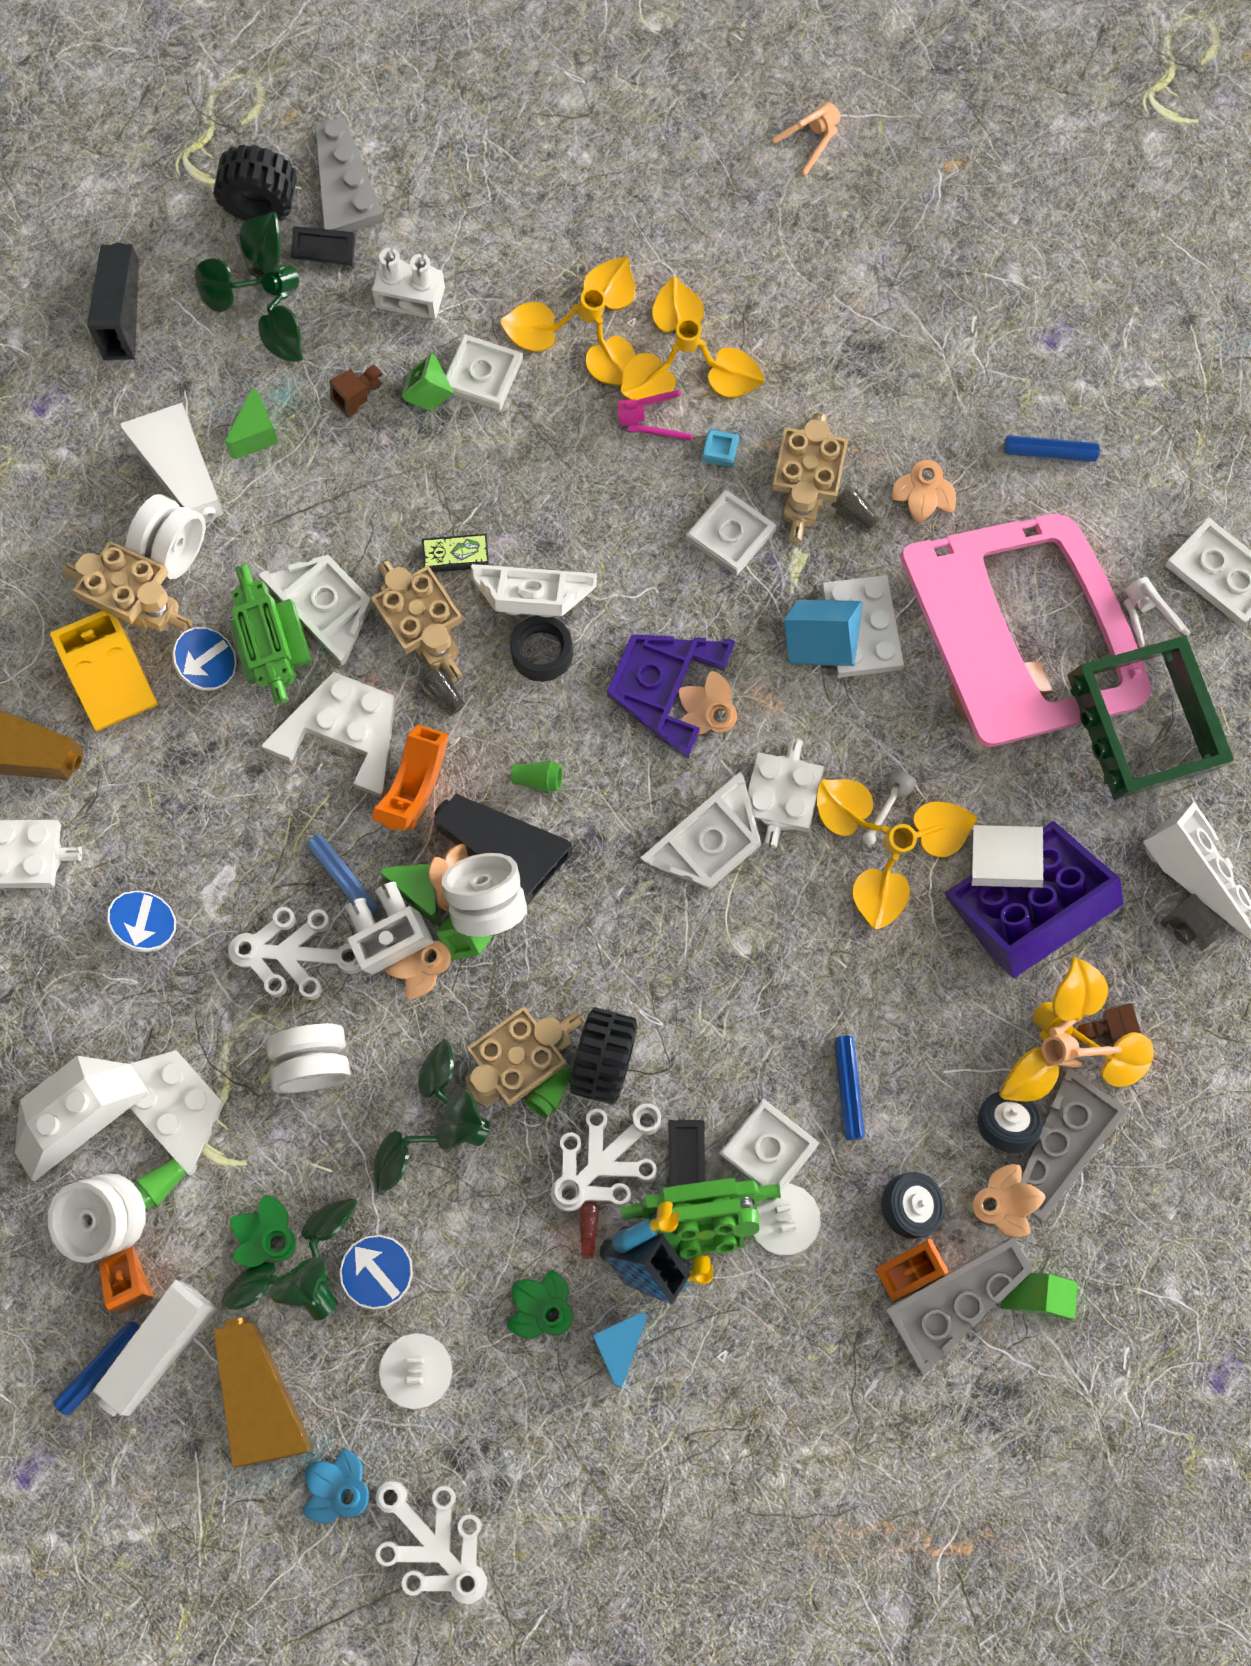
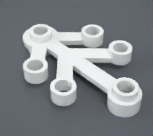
M287 907L278 908L274 912L271 922L254 935L250 933L237 935L230 942L228 948L229 957L232 962L242 968L251 967L264 982L265 990L272 997L284 995L287 990V983L282 976L273 974L263 959L278 960L299 985V991L302 996L308 1000L318 998L322 987L319 981L314 977H310L298 962L337 964L340 970L347 974H354L361 970L356 957L351 962L343 961L345 953L353 952L350 944H345L338 950L300 947L316 933L324 932L328 929L330 919L326 912L320 909L312 911L308 915V922L281 944L267 945L266 943L281 930L291 929L296 921L291 909ZM282 914H289L290 920L287 923H279L278 920ZM317 916L325 918L324 923L320 926L313 925V920ZM243 945H251V951L248 954H240V948ZM273 981H281L282 985L278 991L270 990V984ZM309 983L316 984V990L311 994L305 993V986Z
M652 1104L638 1106L633 1113V1124L604 1151L603 1130L607 1126V1115L601 1109L590 1110L586 1115V1125L589 1129L588 1165L578 1175L576 1171V1155L581 1150V1139L572 1132L566 1133L561 1137L560 1149L563 1153L562 1177L558 1178L551 1188V1199L558 1209L572 1212L578 1210L585 1201L611 1202L613 1206L618 1208L630 1202V1189L623 1183H617L611 1188L588 1186L597 1177H636L642 1183H650L655 1179L657 1167L650 1159H642L639 1162H614L642 1135H652L660 1128L661 1113ZM593 1116H600L603 1122L601 1125L595 1126L591 1124L590 1119ZM643 1117H650L654 1123L649 1127H644L641 1125L640 1120ZM569 1139H573L577 1142V1146L575 1149L569 1150L565 1148L564 1143ZM642 1166H649L653 1172L649 1176H643L640 1174L639 1169ZM572 1189L576 1195L573 1199L567 1200L562 1196L563 1191ZM617 1190H623L627 1197L622 1201L614 1199L613 1194Z
M390 1481L379 1487L376 1493L378 1507L386 1513H395L423 1546H397L394 1542H385L377 1548L376 1559L383 1566H391L396 1562L439 1563L449 1575L424 1576L419 1571H410L402 1579L403 1591L411 1596L418 1595L422 1591H450L458 1602L472 1604L484 1595L487 1588L486 1575L476 1565L477 1535L481 1531V1521L472 1514L465 1515L460 1519L458 1531L463 1537L460 1563L450 1552L451 1511L456 1495L454 1490L448 1486L437 1488L432 1495V1502L436 1507L435 1534L406 1502L407 1491L401 1483ZM390 1489L394 1490L398 1497L393 1505H388L384 1500V1494ZM442 1490L448 1491L451 1495V1501L446 1506L440 1505L437 1501V1496ZM467 1519H472L476 1522L477 1529L473 1534H467L463 1530V1523ZM386 1546L392 1547L395 1551L394 1559L389 1562L385 1561L381 1555L383 1548ZM411 1575L419 1577L421 1581L418 1590H410L407 1586V1579ZM470 1576L474 1579L475 1586L472 1591L462 1589L461 1580L463 1577Z

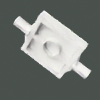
M795 738L789 739L786 756H774L759 752L757 754L748 795L755 821L767 827L763 846L769 848L770 841L771 848H777L781 830L793 829L809 833L816 804L817 788L822 780L824 766L807 763L799 759L803 741L798 738L796 746Z
M0 820V888H54L56 871L60 866V862L81 861L82 848L61 847L59 841L61 824L58 820Z

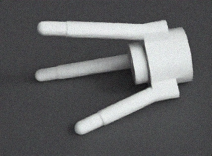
M1140 578L1125 589L1128 599L1123 604L1129 612L1139 647H1144L1145 642L1136 613L1138 608L1141 612H1145L1156 606L1178 632H1182L1187 636L1190 634L1189 629L1160 597L1149 578Z

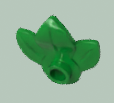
M264 1195L259 1204L258 1214H241L230 1219L233 1234L242 1243L232 1256V1259L240 1265L253 1268L262 1265L268 1260L282 1262L294 1253L296 1237L288 1228V1212L277 1199ZM279 1237L283 1238L285 1241L284 1247L280 1250H274L272 1247L273 1241Z
M550 1270L543 1278L542 1283L530 1279L514 1282L512 1285V1298L519 1311L507 1322L509 1330L526 1339H534L543 1333L552 1336L565 1333L573 1322V1311L567 1303L569 1288L565 1279L557 1272ZM553 1310H558L559 1318L554 1322H550L549 1314Z

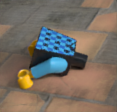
M663 1202L658 1206L656 1219L651 1221L647 1218L633 1227L623 1226L614 1235L613 1239H606L600 1247V1257L608 1261L621 1281L627 1286L666 1303L673 1304L682 1288L690 1286L689 1282L694 1281L697 1284L710 1283L713 1278V1264H710L708 1256H697L693 1259L692 1270H687L664 1234L657 1232V1230L673 1232L678 1226L679 1212L671 1214L672 1203Z

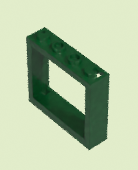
M1187 635L1081 664L1067 675L1072 688L1070 692L1076 698L1080 709L1081 722L1087 728L1092 741V752L1100 762L1104 773V784H1108L1113 800L1211 772L1235 761ZM1163 656L1202 760L1134 780L1094 674Z

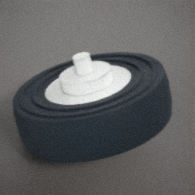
M1000 1091L988 1096L981 1105L977 1119L978 1129L984 1140L992 1147L1007 1153H1020L1032 1148L1040 1138L1043 1130V1115L1034 1101L1005 1100L999 1096Z
M908 1172L894 1177L886 1185L882 1195V1212L887 1224L895 1233L905 1238L917 1239L929 1236L939 1228L944 1218L945 1202L939 1186L932 1178L923 1173Z

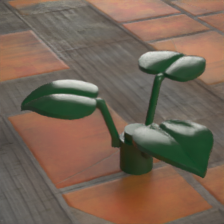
M272 212L248 219L240 229L241 249L247 259L254 261V268L265 273L263 278L231 282L229 266L220 259L209 258L200 262L195 269L196 287L202 300L210 309L223 312L228 310L233 304L234 296L231 288L262 284L263 289L267 293L277 296L267 306L268 314L261 316L258 321L259 334L264 346L281 359L287 361L303 360L298 321L290 309L285 306H277L282 300L288 298L287 292L294 291L299 286L298 273L292 266H278L280 261V232L277 213Z
M446 1039L439 1042L429 1053L422 1065L418 1080L419 1090L423 1097L431 1098L435 1094L439 1100L446 1104L436 1136H405L402 1138L401 1132L393 1131L383 1140L374 1162V1181L380 1195L392 1189L404 1175L409 1158L407 1148L409 1144L438 1142L440 1148L450 1150L464 1142L474 1146H481L488 1136L489 1122L479 1115L474 1098L468 1090L460 1089L450 1098L443 1092V1088L448 1085L452 1078L454 1067L452 1049L449 1041Z
M356 1199L336 1201L313 1213L301 1231L304 1239H310L309 1246L313 1257L302 1261L296 1268L291 1269L290 1272L281 1277L272 1276L276 1266L271 1262H265L258 1267H249L230 1284L223 1296L221 1307H226L230 1310L248 1307L260 1299L267 1291L269 1285H272L269 1296L274 1302L284 1305L304 1306L314 1320H321L329 1316L336 1309L338 1301L326 1286L329 1282L328 1277L325 1275L327 1263L324 1258L320 1257L317 1246L320 1240L325 1241L332 1238L343 1228L358 1201Z

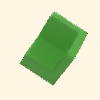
M450 914L436 932L442 944L446 945L450 950L451 960L480 955L493 936L476 937L457 932L452 925Z

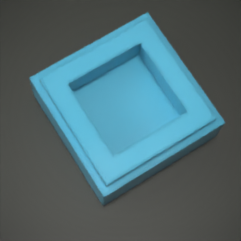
M708 429L701 462L733 468L739 435Z

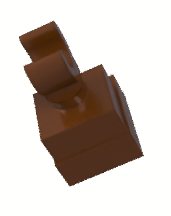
M372 365L359 378L351 369L341 375H337L330 380V400L347 418L358 412L360 405L367 402V391L375 390L383 384L379 379L383 373L375 365Z
M1132 1003L1104 1010L1102 1015L1103 1022L1082 1024L1077 1029V1031L1090 1040L1108 1035L1110 1044L1116 1043L1119 1038L1133 1032L1141 1033Z

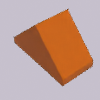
M932 1239L926 1240L875 1268L892 1302L949 1272Z
M133 1246L98 1262L104 1304L108 1311L122 1314L155 1298Z

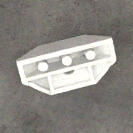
M76 1056L20 1099L15 1154L30 1179L36 1181L145 1097L149 1091L130 1064Z

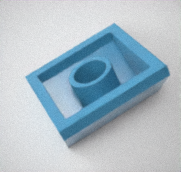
M797 600L784 619L789 663L797 665L855 666L862 601Z

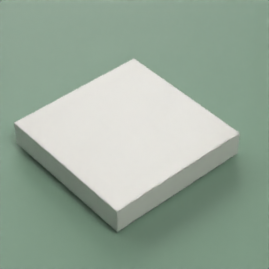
M464 334L446 373V378L454 392L452 395L501 411L523 360V353Z
M725 489L688 531L685 540L737 576L775 532L777 525Z
M974 825L972 886L1043 888V827Z
M763 1099L720 1151L719 1156L746 1178L754 1180L758 1186L779 1183L782 1193L820 1143Z

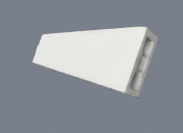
M182 403L120 423L129 444L180 507H188L200 513L205 518V523H209L216 517L224 515Z
M175 1280L94 1388L93 1392L101 1398L97 1402L98 1405L113 1417L117 1413L129 1416L215 1314L218 1308L191 1285Z

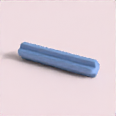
M316 834L307 842L308 848L350 902L355 905L354 900L365 898L372 916H374L379 911L378 905L323 835Z

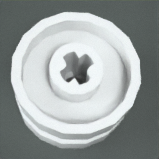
M162 494L153 495L145 501L132 520L127 533L125 548L166 566L169 573L166 578L170 580L177 579L191 566L200 550L206 528L205 518L188 507H180L176 501Z
M501 853L473 855L449 867L442 876V888L445 899L449 903L451 922L459 933L476 937L495 935L511 929L527 913L524 891L520 887L518 866L509 856Z
M305 1025L277 1032L265 1040L268 1059L278 1063L270 1071L272 1090L274 1092H310L339 1085L351 1078L348 1058L338 1054L346 1047L344 1029L340 1025Z
M104 1173L62 1187L53 1197L48 1210V1229L53 1243L64 1256L75 1262L90 1263L130 1248L140 1238L145 1226V1205L141 1193L130 1180L119 1174Z

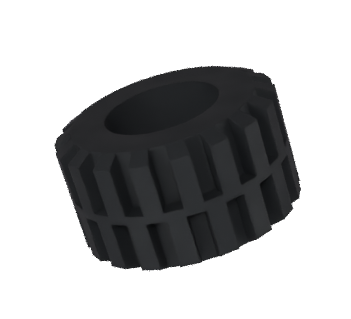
M256 145L233 146L228 148V151H224L220 157L213 195L216 198L217 204L223 207L224 211L238 219L247 221L254 217L276 212L278 221H283L291 212L297 181L296 170L292 168V164L288 160L283 159L282 155L274 153L270 149H264Z
M596 1007L590 1011L582 1030L570 1078L571 1094L611 1105L615 1104L622 1091L638 1027L636 1018Z

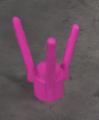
M680 390L641 399L617 401L620 427L628 426L629 433L642 432L692 440L693 435L689 433L639 425V421H645V405L678 397L681 395Z

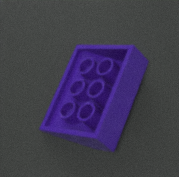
M1055 821L1043 827V888L972 886V875H970L945 892L948 901L992 959L1013 979L1124 904L1121 879Z

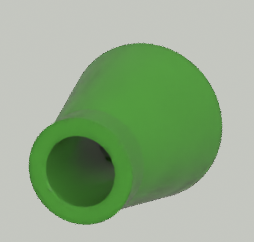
M553 760L514 764L512 767V784H519L551 794L552 791H560L563 779L562 765L555 764Z
M564 1066L529 1092L525 1099V1104L533 1112L544 1118H547L550 1113H556L570 1082L572 1072Z
M172 1158L166 1164L135 1179L136 1184L134 1186L141 1193L146 1210L151 1209L154 1205L158 1207L180 1179L186 1175L175 1159Z

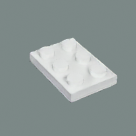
M1208 518L1175 552L1165 566L1242 628L1251 618V550L1212 519Z
M888 576L823 583V600L862 601L863 603L855 666H835L837 678L902 670L904 663Z

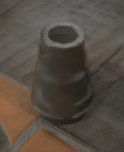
M849 486L837 497L836 502L831 504L836 510L835 514L866 533L879 521V518L857 489L854 491Z
M438 666L425 673L417 682L421 687L420 692L443 711L447 712L450 717L464 707L465 703L445 670L441 671Z

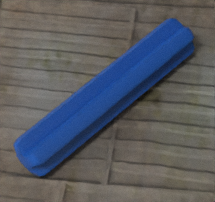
M1008 435L1004 441V453L1095 462L1100 454V445L1097 442Z
M849 1035L836 1037L834 1042L844 1136L846 1140L850 1141L861 1140L864 1138L865 1132L854 1037Z
M129 1321L54 1400L53 1404L62 1414L70 1415L94 1390L140 1328L137 1323Z

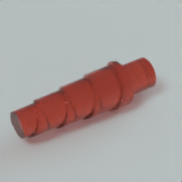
M585 1201L579 1210L581 1256L583 1259L594 1258L600 1205L597 1202Z

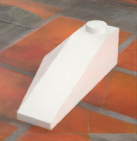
M1193 802L1147 836L1143 841L1146 853L1154 863H1158L1166 874L1251 940V900L1241 885H1235L1231 870L1234 867L1229 858L1223 859L1220 857L1213 844L1219 839L1198 806Z

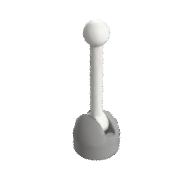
M893 769L887 782V789L891 795L874 824L881 826L896 798L906 797L913 791L917 784L914 777L902 770ZM870 830L862 837L863 843L868 846L873 845L876 841L875 834L877 831Z

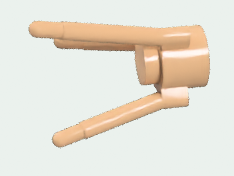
M824 102L810 115L772 138V143L775 144L808 124L816 134H825L801 171V175L805 176L829 140L838 132L835 125L840 122V113L834 104Z
M1075 1020L1064 1021L1059 1026L1050 1028L1051 1036L1047 1037L1042 1044V1054L1046 1060V1065L1049 1067L1059 1065L1080 1068L1082 1063L1074 1060L1075 1058L1117 1054L1122 1051L1120 1046L1079 1048L1077 1040L1071 1035L1064 1033L1076 1023Z

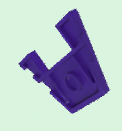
M631 634L607 690V697L683 757L689 759L700 728L670 717V711L691 661L693 660L724 672L735 647V641L731 639H723V642L706 641V638L695 637L693 640L674 639V636Z

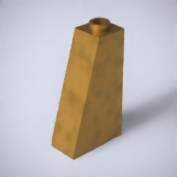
M0 710V774L69 780L72 773L79 769L83 760V750L75 739Z
M246 1317L224 1321V1328L214 1329L232 1467H242L313 1452L309 1436L258 1325L252 1322L246 1323Z

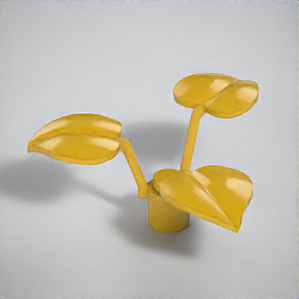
M620 257L612 259L592 269L585 277L579 304H574L572 309L557 324H554L555 317L549 307L540 302H527L516 307L507 316L501 318V326L505 334L513 343L525 350L532 352L545 351L554 345V331L561 329L578 313L585 322H595L599 345L592 346L586 354L585 364L589 374L601 383L622 386L624 368L628 361L636 355L631 344L621 336H612L604 341L602 314L604 307L609 310H621L630 305L634 299L636 289L629 258Z
M673 276L659 291L652 310L653 321L660 331L665 333L676 331L675 344L672 346V351L664 364L658 356L651 353H641L632 357L623 371L621 394L630 400L673 391L676 385V378L667 369L671 366L678 351L690 353L697 348L701 349L707 364L713 367L708 374L709 385L714 392L722 397H741L761 387L764 384L765 378L758 364L748 354L739 349L731 347L722 348L718 351L715 361L712 360L705 346V340L701 339L702 328L700 323L704 316L703 303L696 293L686 287L676 276Z
M823 779L819 782L817 788L816 804L818 813L823 824L832 833L847 837L852 835L858 825L863 828L884 834V847L891 853L884 871L882 872L875 868L867 869L856 878L852 887L855 906L873 929H880L892 923L902 913L909 900L910 887L906 877L898 873L890 874V870L895 861L899 859V855L911 850L915 846L917 838L921 837V846L926 853L943 858L951 856L963 846L970 830L977 821V817L961 806L935 801L924 804L914 813L913 823L918 832L906 824H899L890 829L886 825L880 826L863 820L871 814L873 800L869 790L861 783L848 779Z
M1073 957L1066 976L1055 992L1053 1002L1042 1003L1035 1009L1033 1022L1042 1030L1039 1033V1037L1043 1041L1051 1036L1050 1028L1057 1027L1064 1021H1080L1083 1015H1093L1102 1008L1108 995V985L1103 975L1094 966L1082 959ZM1073 1025L1064 1032L1065 1034L1073 1035L1090 1048L1100 1047L1074 1029ZM1133 1032L1122 1036L1114 1044V1046L1122 1048L1121 1053L1102 1055L1108 1060L1101 1068V1076L1112 1086L1125 1087L1137 1082L1146 1074L1153 1061L1151 1041L1145 1035ZM1042 1047L1031 1049L1012 1068L1002 1085L999 1096L1005 1100L1022 1102L1039 1100L1054 1087L1059 1076V1069L1056 1065L1050 1067L1046 1065V1060L1042 1054Z

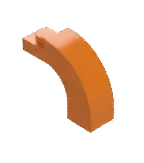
M417 725L407 735L398 773L387 795L374 808L373 821L382 823L385 828L390 830L405 831L406 828L414 829L428 804L437 781L449 734Z

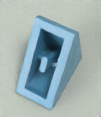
M636 1314L593 1335L616 1387H623L647 1319L646 1314Z

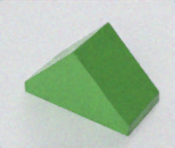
M433 353L409 371L401 395L405 401L430 412L454 394Z
M251 389L225 440L230 456L235 459L279 443L258 390Z
M430 864L384 867L380 872L385 883L396 882L402 898L435 925L439 920V910L436 904L435 888L429 880L428 871Z
M1030 1273L1001 1301V1309L1075 1320L1078 1282L1052 1274Z

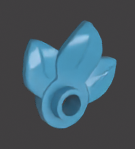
M342 1449L336 1458L335 1464L317 1461L306 1466L305 1482L309 1491L313 1494L302 1509L303 1514L307 1518L318 1523L329 1524L340 1516L347 1518L356 1517L366 1509L369 1502V1492L367 1486L362 1482L363 1466L357 1455L347 1449ZM351 1490L354 1497L352 1502L347 1505L344 1500L345 1495Z

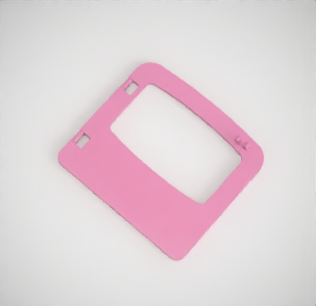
M1047 514L1026 521H1015L954 534L938 540L917 542L907 545L901 553L902 565L977 741L986 747H994L1081 725L1082 722L1080 719V709L1075 697L1057 702H1049L1044 699L1033 681L997 603L984 564V556L1046 542L1055 543L1069 563L1089 602L1110 655L1113 656L1138 649L1119 602L1093 550L1079 526L1070 518L1060 514ZM1035 527L1038 535L1026 537L1023 529ZM947 546L950 554L937 557L934 549ZM1143 661L1116 668L1120 682L1119 686L1101 690L1110 717L1132 712L1142 707L1150 697L1151 684Z

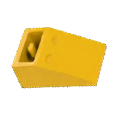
M102 610L50 632L60 659L96 732L158 705L120 618Z

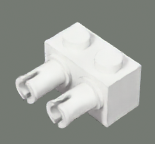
M390 248L383 249L379 254L380 265L372 288L375 307L436 320L445 290L442 270H437L430 266L431 262L427 255H424V262H422L421 254H416L411 258L410 264H407L400 260V255L396 249L393 248V256H391Z
M396 882L384 884L385 890L381 886L375 891L388 915L387 918L378 923H375L365 898L354 900V906L351 902L345 906V910L348 912L357 931V934L347 938L361 969L372 975L434 943L420 912L410 906L406 907Z

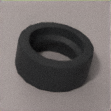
M539 615L528 617L517 625L511 635L510 651L513 665L521 675L529 680L545 682L556 679L565 673L572 661L573 642L570 631L563 622L554 617H541ZM541 632L554 635L561 644L559 657L551 663L543 665L529 662L522 652L525 639L532 634Z

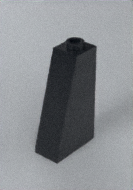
M114 243L112 245L100 246L87 327L103 360H135L139 260L132 244Z
M455 794L450 801L448 799L444 800L434 813L435 817L433 819L436 829L455 845L465 844L469 856L484 853H501L511 857L517 863L520 887L524 891L525 900L528 904L573 854L572 843L567 839L458 794Z

